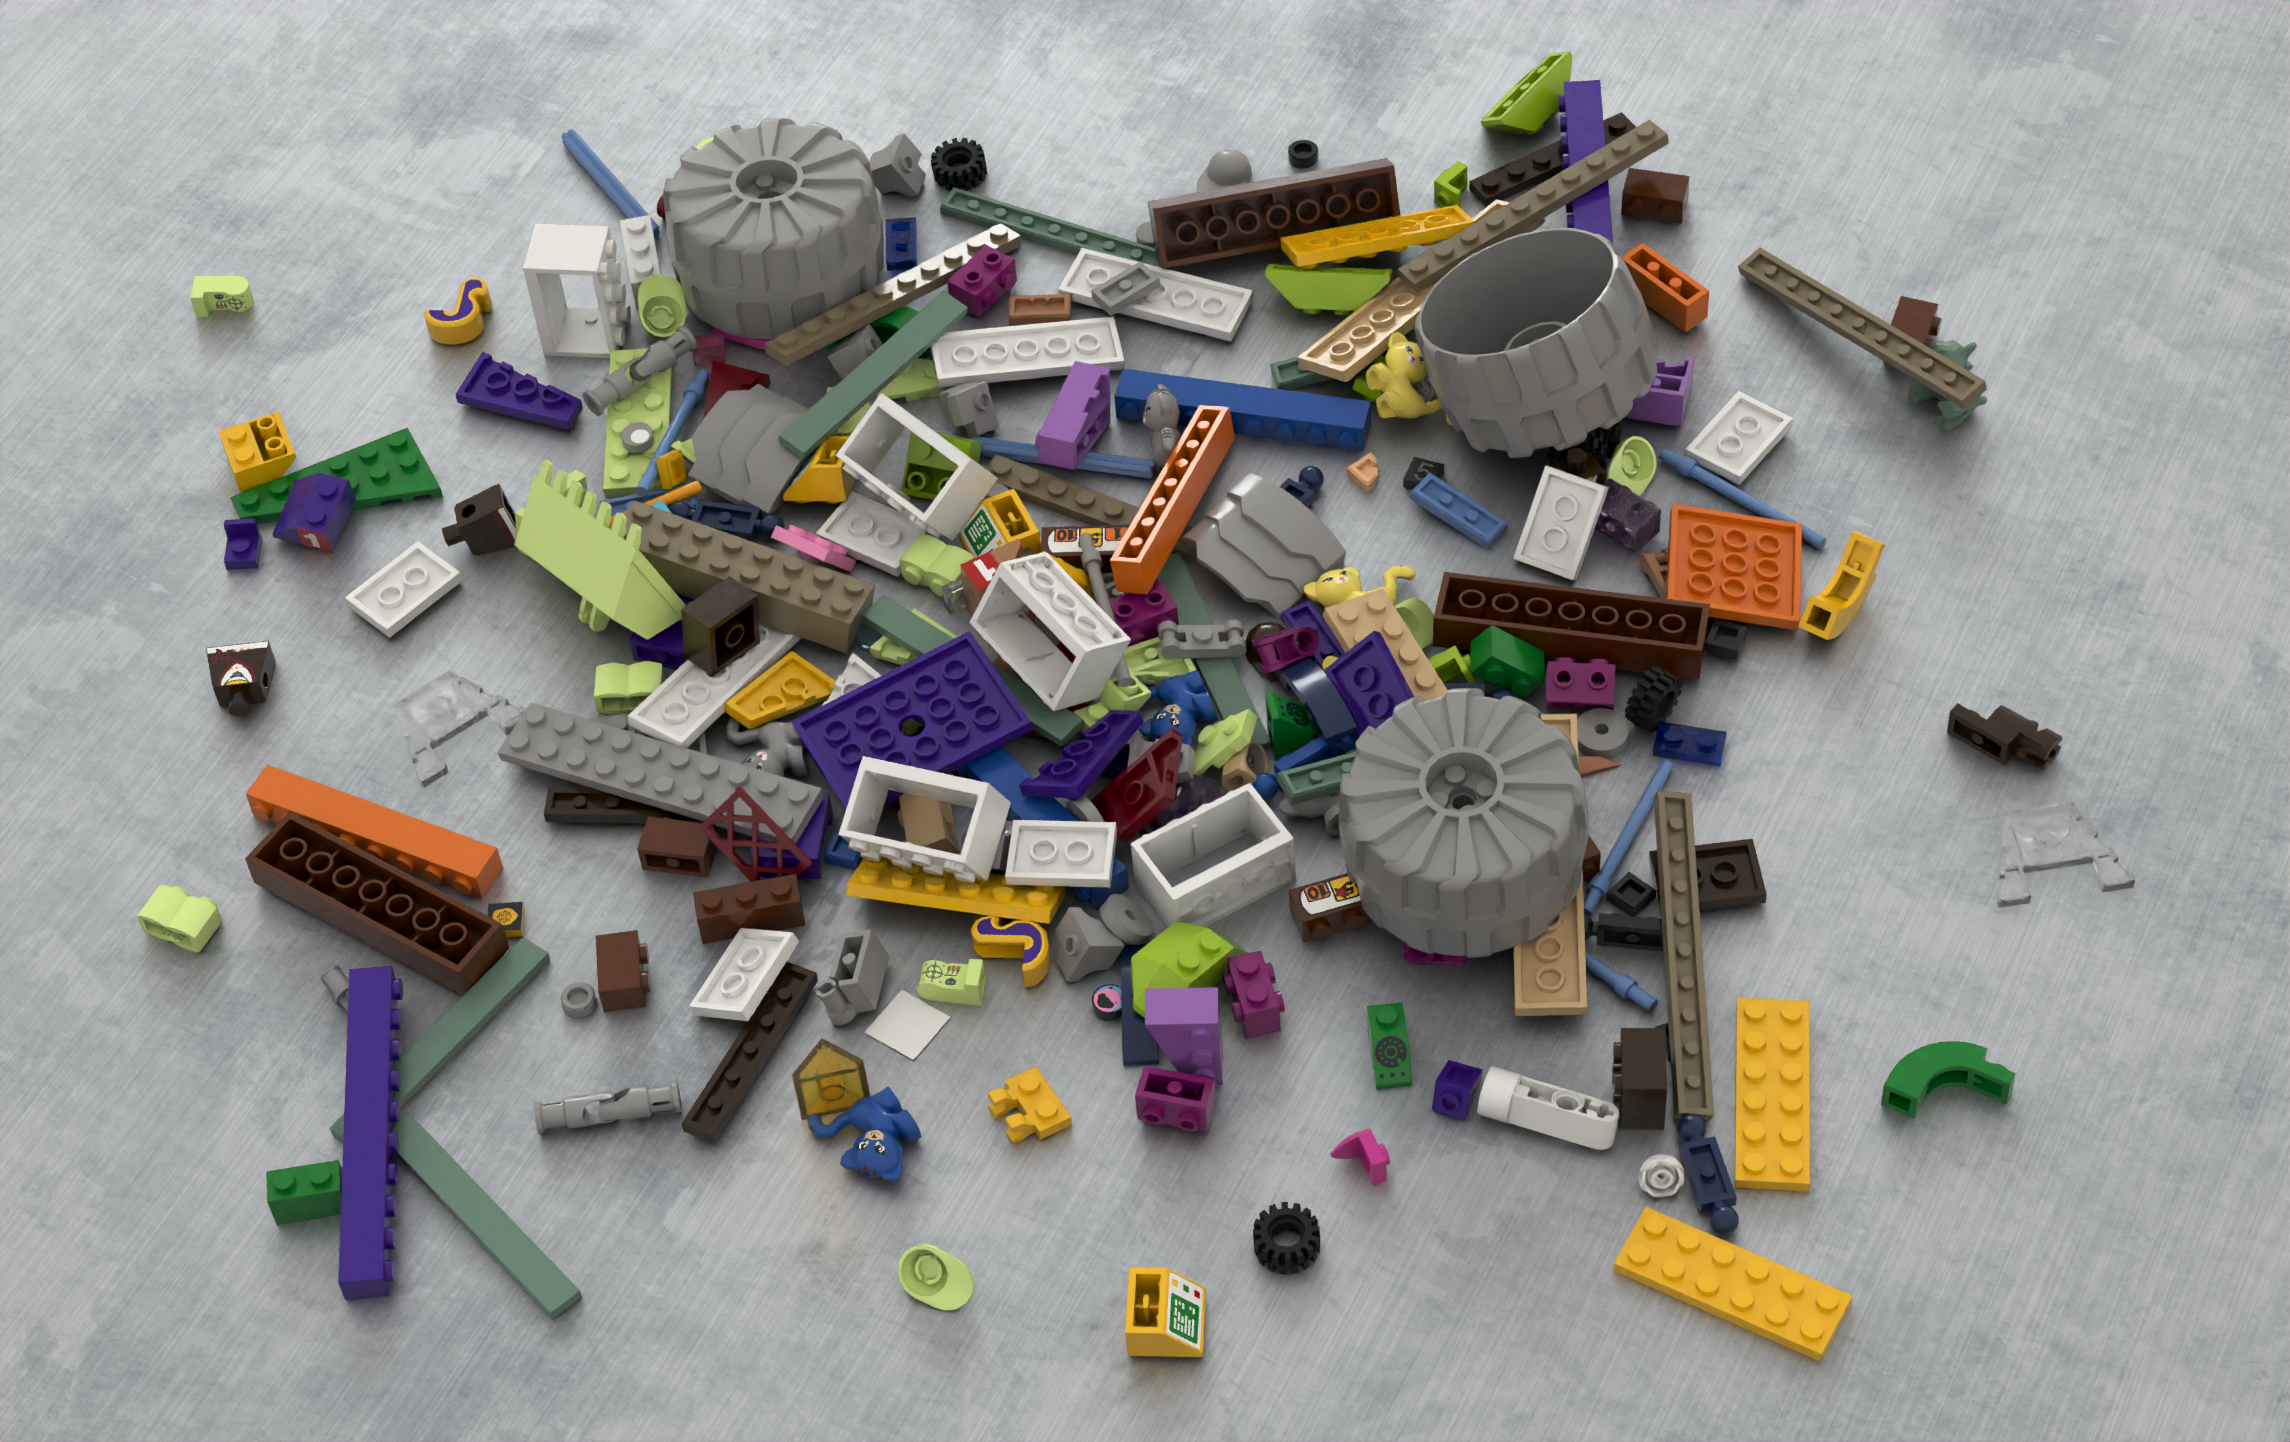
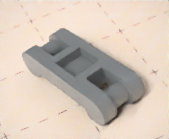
M1230 620L1225 624L1177 625L1173 621H1164L1157 627L1158 636L1162 640L1160 643L1161 655L1164 658H1238L1246 654L1247 651L1245 640L1241 638L1244 635L1243 624L1238 620Z

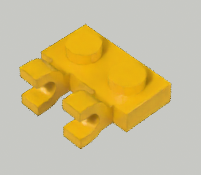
M1036 1066L1005 1080V1089L997 1088L988 1092V1098L992 1102L988 1105V1109L995 1119L1002 1117L1016 1107L1021 1112L1005 1118V1123L1009 1127L1006 1130V1136L1012 1145L1033 1133L1042 1140L1072 1125L1070 1114Z

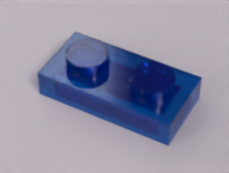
M916 217L886 219L887 271L914 268L918 265Z
M1659 721L1653 747V756L1721 766L1727 732Z

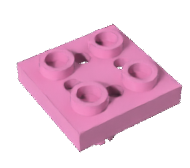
M791 524L788 530L776 525L771 538L798 549V553L801 554L800 559L817 565L819 562L822 563L824 561L852 572L857 561L846 556L848 549Z

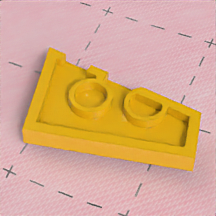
M791 651L725 703V713L748 729H753L827 700L834 689L836 681Z

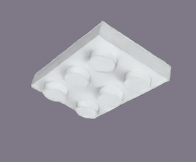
M1738 391L1685 449V457L1689 456L1699 462L1700 466L1740 485L1791 429L1793 418Z
M1545 465L1513 559L1576 581L1609 487Z
M853 491L850 492L846 502H842L816 532V535L822 539L848 549L846 555L896 577L901 573L900 558L920 534L932 536L928 531L911 521L904 513Z
M417 541L347 595L345 600L348 607L390 638L463 580L461 573Z
M1013 820L1005 874L1006 884L1110 888L1117 838L1116 822Z
M740 928L691 1002L690 1009L695 1016L749 1021L781 969L790 958L799 940L793 932Z

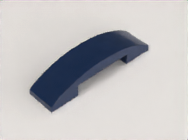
M1305 657L1290 663L1285 668L1274 671L1286 690L1292 689L1311 714L1315 729L1327 744L1358 732L1357 725L1339 692L1325 672L1312 659Z
M1147 944L1124 945L1122 949L1121 1010L1123 1066L1159 1064V1044L1145 1026V1018L1133 1009L1131 958Z

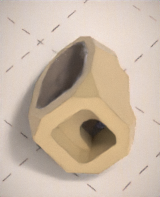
M1250 740L1248 745L1234 754L1224 764L1222 787L1227 792L1234 791L1248 783L1253 784L1258 774L1267 773V756L1264 748L1256 740Z

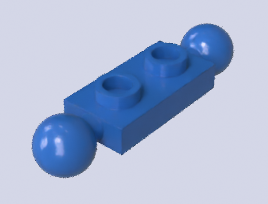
M1356 732L1328 744L1321 736L1313 738L1305 746L1291 754L1282 756L1278 762L1274 763V773L1272 775L1269 773L1258 774L1256 781L1251 785L1263 800H1269L1276 795L1278 788L1284 793L1277 782L1278 772L1337 757L1339 750L1349 751L1355 748V742L1359 735Z

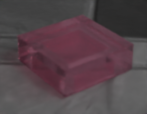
M724 333L694 336L697 344V349L693 351L694 365L712 364L713 361L725 363L726 340Z

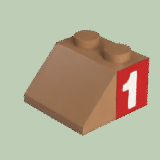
M1019 539L960 565L965 605L971 616L975 613L1000 563L1023 557L1022 545Z

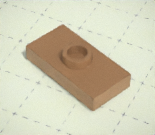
M1071 294L1009 296V326L1070 321Z

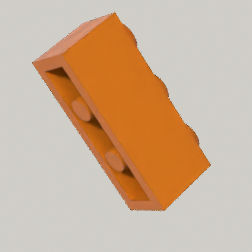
M1643 242L1621 257L1640 290L1645 304L1686 333L1708 317L1709 290Z

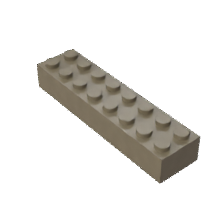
M635 500L624 514L627 519L624 539L626 540L632 523L641 527L639 551L677 594L696 600L709 591L711 587L730 576L758 595L759 623L847 653L865 624L862 622L861 614L873 603L874 584Z

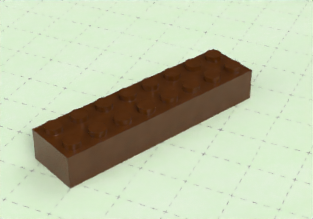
M1387 158L1147 201L1156 261H1158L1162 269L1281 247L1280 238L1400 215L1395 168Z
M1444 572L1434 614L1433 646L1451 648L1456 645L1459 650L1471 651L1470 642L1489 626L1493 625L1543 650L1544 660L1555 661L1556 658L1562 657L1572 658L1575 660V663H1589L1591 659L1608 660L1609 664L1616 665V669L1645 673L1646 671L1650 672L1652 667L1658 666L1675 677L1700 680L1708 632L1710 604Z
M290 811L245 858L255 884L462 995L469 991L509 949L502 923Z

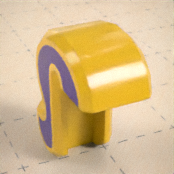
M470 278L462 282L454 313L446 310H426L424 317L429 336L436 342L451 345L467 343L477 338L484 327L481 311L487 313L492 309V301L487 283L480 278Z
M983 916L972 925L973 946L980 958L1023 959L1024 987L1035 986L1046 977L1049 972L1051 959L1047 932L1039 923L1015 920L1001 926L1000 917Z

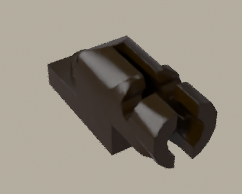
M1958 703L1949 714L1948 734L2003 766L2017 754L2022 759L2046 768L2059 754L2061 746L2058 744L2063 740L2062 736L2048 728L2037 731L2039 723L2029 720L2002 705L1987 720L1977 712L1969 710Z

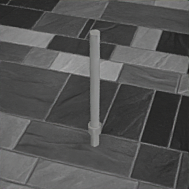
M1083 533L1079 536L1083 552L1081 555L1083 568L1089 574L1097 605L1115 622L1101 572L1103 563L1100 553L1095 550L1091 534ZM1124 653L1115 668L1118 684L1121 687H1127L1132 683Z

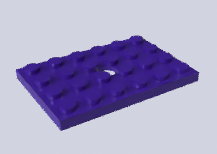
M970 631L792 721L796 734L845 811L863 756L948 774L1033 730L1030 719ZM913 719L915 722H924L925 728L919 735L907 737L901 734V725L905 721ZM888 790L884 806L898 800L904 793Z

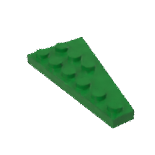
M407 427L230 498L239 519L254 518L257 524L279 520L295 480L319 472L349 480L356 497L351 510L382 506L385 501L402 499L404 503L414 501L415 496L431 494L432 498L443 497L439 484Z

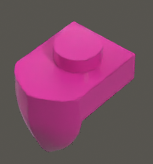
M1370 1128L1348 1136L1330 1153L1331 1157L1337 1159L1360 1157L1373 1185L1387 1181L1386 1165L1390 1164V1157L1383 1143L1378 1145Z

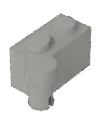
M872 929L840 934L829 975L830 979L822 981L817 986L818 991H816V994L826 1006V1013L835 1025L849 1023L858 1012L876 1010L889 955Z

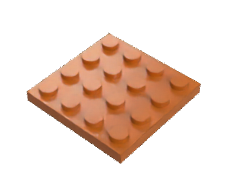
M1672 504L1669 519L1666 599L1710 604L1709 617L1797 630L1800 622L1802 524Z

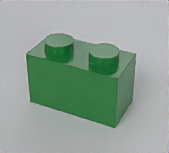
M1493 625L1489 626L1470 642L1471 674L1500 688H1507L1514 695L1522 699L1545 683L1543 650Z
M339 1160L266 1171L267 1203L277 1225L341 1215L342 1167Z

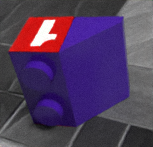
M320 472L295 480L273 531V537L333 553L356 499L349 480Z

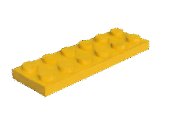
M1458 205L1282 237L1280 238L1281 250L1297 267L1312 269L1317 267L1318 263L1328 261L1331 263H1343L1349 257L1354 256L1369 258L1376 256L1378 252L1386 250L1391 252L1405 251L1407 246L1412 245L1433 246L1437 244V241L1449 239L1474 224L1475 221Z
M881 858L880 862L863 859L847 882L846 896L1047 924H1050L1066 895V886L1007 885L1005 874L993 873L989 874L988 881L975 879L974 883L963 882L954 878L955 874L943 872V876H936L924 872L923 867L912 865L911 869H905L891 863L892 860Z
M1737 998L1734 1188L1809 1192V1001Z
M1645 1207L1616 1258L1613 1267L1614 1272L1819 1362L1822 1361L1852 1302V1295L1648 1207Z

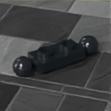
M1599 913L1598 922H1593L1588 915L1584 914L1585 941L1591 936H1597V945L1664 952L1662 920L1659 918L1624 916L1619 913Z

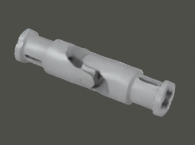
M679 326L676 328L675 334L665 341L659 340L650 346L642 357L632 359L605 377L604 383L596 389L585 391L583 398L587 407L596 416H601L604 414V409L613 402H621L648 383L653 377L651 374L667 370L676 364L677 358L684 353L696 350L695 338L684 326ZM628 367L631 378L640 382L639 384L634 385L627 380L625 372Z
M677 1080L671 1081L670 1085L649 1088L647 1085L629 1087L616 1093L608 1091L565 1097L564 1101L542 1104L540 1101L534 1102L535 1122L539 1134L545 1133V1130L550 1128L567 1126L569 1129L614 1122L618 1119L651 1117L652 1113L668 1110H675L676 1113L682 1112L680 1089ZM595 1101H599V1115L589 1113L585 1107Z

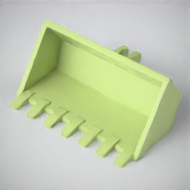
M544 459L538 476L534 475L531 491L514 545L583 597L579 608V619L584 624H590L589 627L596 632L604 630L611 618L648 640L677 621L682 620L681 609L686 606L685 603L639 551L641 527L632 523L625 540L626 516L617 512L610 529L611 505L607 502H601L597 517L595 518L596 494L592 491H587L582 507H580L581 483L573 480L566 497L567 473L563 470H558L553 486H551L553 464L549 460Z

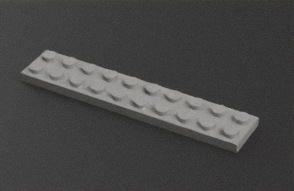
M530 702L498 751L501 761L703 822L735 792L738 786H741L795 844L824 798L822 788L532 702ZM740 797L734 802L735 815L752 816V809ZM715 820L712 823L727 829V821ZM734 821V831L752 836V822ZM759 823V838L770 842H777V836L765 823Z

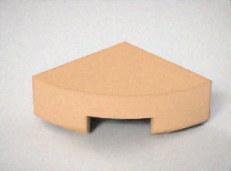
M1371 452L1346 468L1347 476L1366 493H1369L1375 487L1379 477L1377 459Z

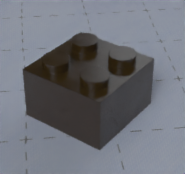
M730 576L681 609L684 658L712 677L760 643L758 595Z
M1621 1028L1620 1042H1613V1104L1619 1109L1620 1129L1664 1130L1667 1100L1665 1028Z

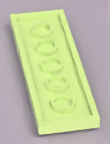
M648 348L610 351L609 375L632 359L642 357ZM673 366L665 371L651 374L653 375L651 380L621 402L615 401L608 406L603 484L605 498L637 494L636 488L671 424ZM628 367L625 372L627 380L631 384H639L640 382L631 378ZM642 422L652 428L654 444L650 449L642 453H632L624 448L621 433L629 424ZM659 474L650 491L662 489Z

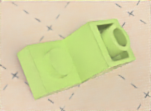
M1130 673L1132 683L1127 687L1119 686L1117 678L1108 680L1099 703L1074 711V714L1083 719L1084 727L1081 731L1085 732L1111 710L1138 711L1150 698L1151 691L1132 673Z

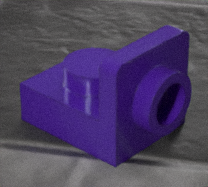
M256 519L225 520L224 529L227 535L224 564L226 569L258 568L263 539Z
M1448 1060L1436 1079L1432 1110L1455 1118L1466 1119L1469 1113L1471 1097L1481 1083L1483 1069Z

